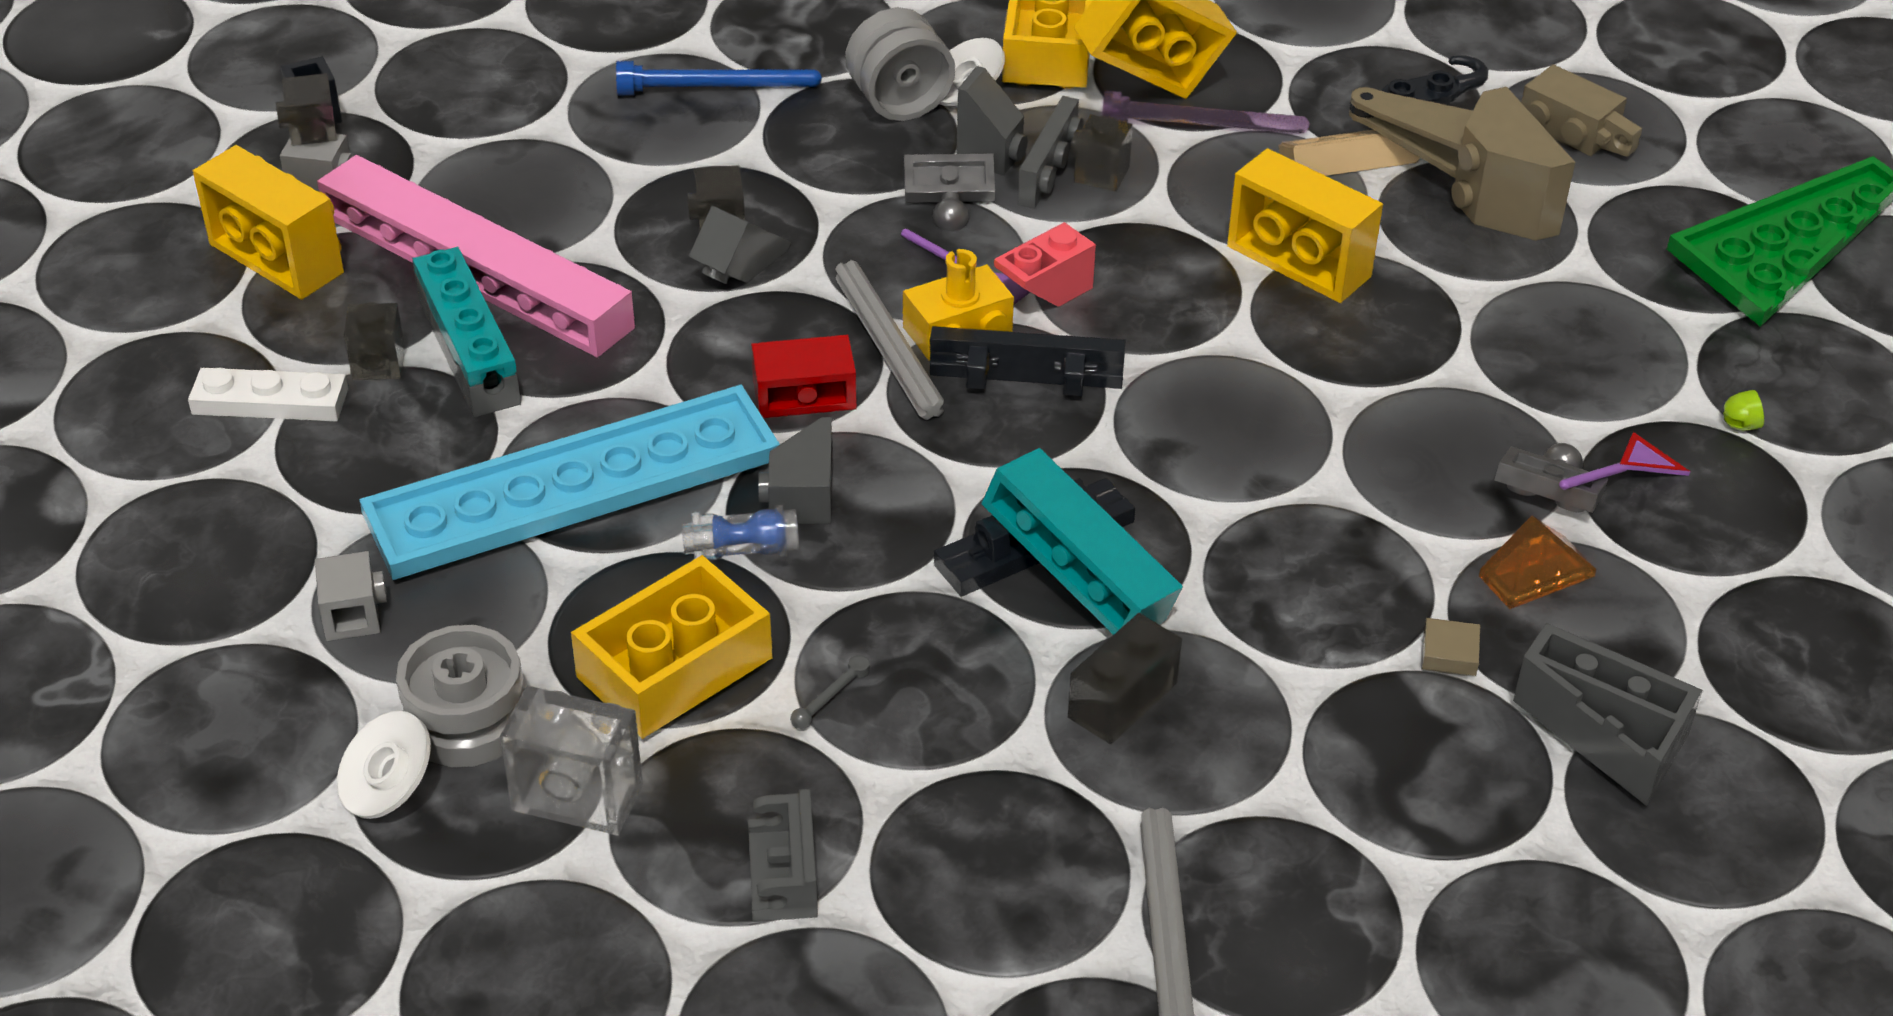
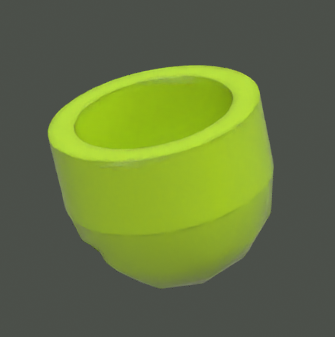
M1755 390L1739 392L1728 398L1724 405L1723 414L1724 421L1731 428L1739 431H1749L1763 427V407L1760 397Z

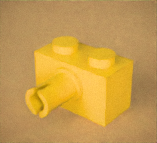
M957 249V264L955 263V254L953 251L949 252L946 255L947 277L903 290V328L928 360H930L932 326L1013 332L1014 296L988 264L976 267L977 257L972 251Z

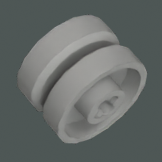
M895 7L877 12L863 21L856 29L845 51L846 68L851 78L864 93L873 109L890 120L906 121L918 118L936 108L949 93L955 79V61L949 49L935 34L927 20L913 9Z
M451 625L429 632L408 647L399 660L396 675L399 699L402 703L403 711L413 714L427 727L431 743L430 762L447 767H475L496 760L516 746L526 730L528 709L525 691L522 687L523 675L520 657L513 643L498 631L478 625Z

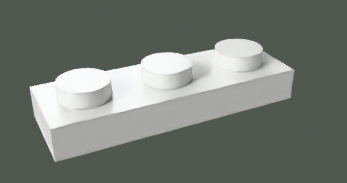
M200 368L188 402L192 415L338 421L348 392L346 374Z

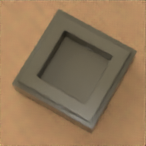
M1426 618L1423 637L1422 669L1476 676L1479 666L1480 624Z

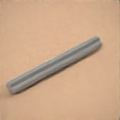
M850 260L846 264L839 263L835 269L837 272L836 281L918 415L925 420L933 416L939 417L944 410L942 408L944 403L942 396L865 273L856 261Z
M1164 807L1157 810L1147 808L1141 814L1140 828L1159 1016H1194L1172 814Z

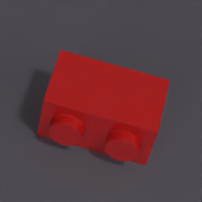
M848 335L751 343L754 389L758 411L763 418L857 409L856 370Z

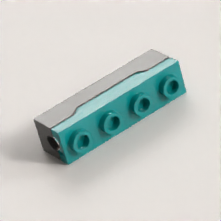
M459 247L436 250L430 254L412 258L420 305L473 417L521 405L515 359ZM497 386V387H495V388H493V389H486V388H489V387Z

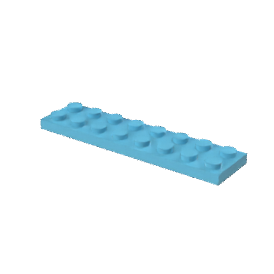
M741 384L359 500L362 515L392 580H396L768 464L769 452L780 444Z

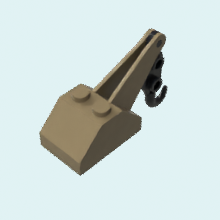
M1452 56L1448 60L1449 64L1467 66L1474 72L1453 76L1446 71H1433L1427 76L1408 80H1393L1390 84L1384 86L1382 91L1362 87L1352 92L1349 116L1454 177L1455 182L1451 189L1452 199L1455 205L1461 208L1473 224L1535 241L1560 234L1575 161L1507 86L1482 92L1473 111L1448 105L1461 94L1484 85L1488 80L1489 70L1484 62L1471 56Z

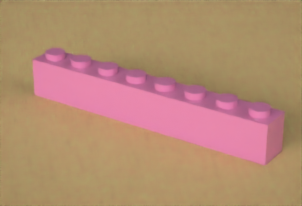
M355 155L317 181L319 191L326 194L334 206L335 213L333 216L336 224L412 263V258L427 255L436 250L459 247L486 301L597 358L635 329L632 291L412 181L400 177L380 165Z

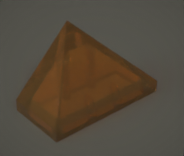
M1531 516L1480 569L1479 576L1510 610L1593 578L1597 569L1564 535Z

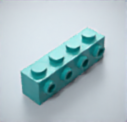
M1041 448L996 469L981 504L1123 645L1166 621L1184 586Z

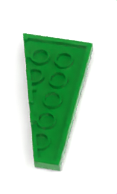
M1872 156L1670 235L1666 250L1761 327L1893 201V170Z

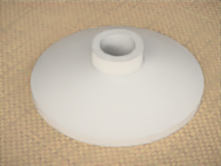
M975 38L965 41L950 50L955 61V79L949 93L939 104L944 106L958 105V88L976 66L986 68L994 80H997L1005 63V54L998 42L989 38Z
M406 711L387 712L367 723L352 739L342 757L337 775L338 796L346 810L365 819L382 817L401 806L415 791L426 771L431 750L429 732L419 718Z

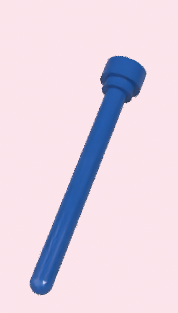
M616 61L617 96H634V91H643V87H815L822 81L821 73L817 70H643V66L634 65V61Z

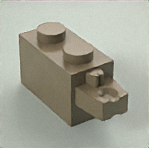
M1554 64L1524 86L1521 103L1555 140L1589 156H1592L1602 148L1628 157L1638 148L1642 128L1623 116L1627 98Z

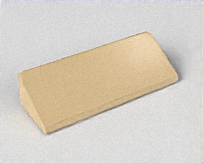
M1375 130L1287 141L1279 144L1281 155L1325 176L1417 163L1420 159L1419 156Z

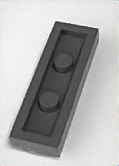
M1062 95L1020 167L1019 206L1036 208L1043 194L1051 192L1057 169L1065 167L1069 157L1070 146L1072 143L1078 144L1080 141L1084 120L1078 117L1079 99Z

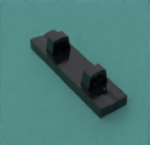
M932 326L930 336V376L967 378L966 388L985 389L987 380L1064 385V395L1075 396L1083 395V386L1122 389L1126 340Z
M1080 478L1074 480L1121 527L1134 523L1135 506L1120 494L1116 486L1108 478L1085 486ZM993 515L976 521L974 534L934 550V566L960 597L1040 563L1001 523L996 521Z

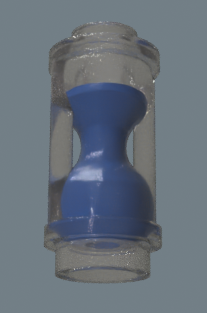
M775 505V509H762L750 514L726 516L712 513L700 516V512H692V523L682 524L684 554H694L695 559L701 555L708 560H716L723 556L760 553L762 555L779 553V557H786L787 551L800 550L796 509L783 510V505Z

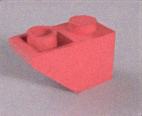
M1063 222L995 258L994 267L1025 290L1060 307L1093 288L1096 244Z

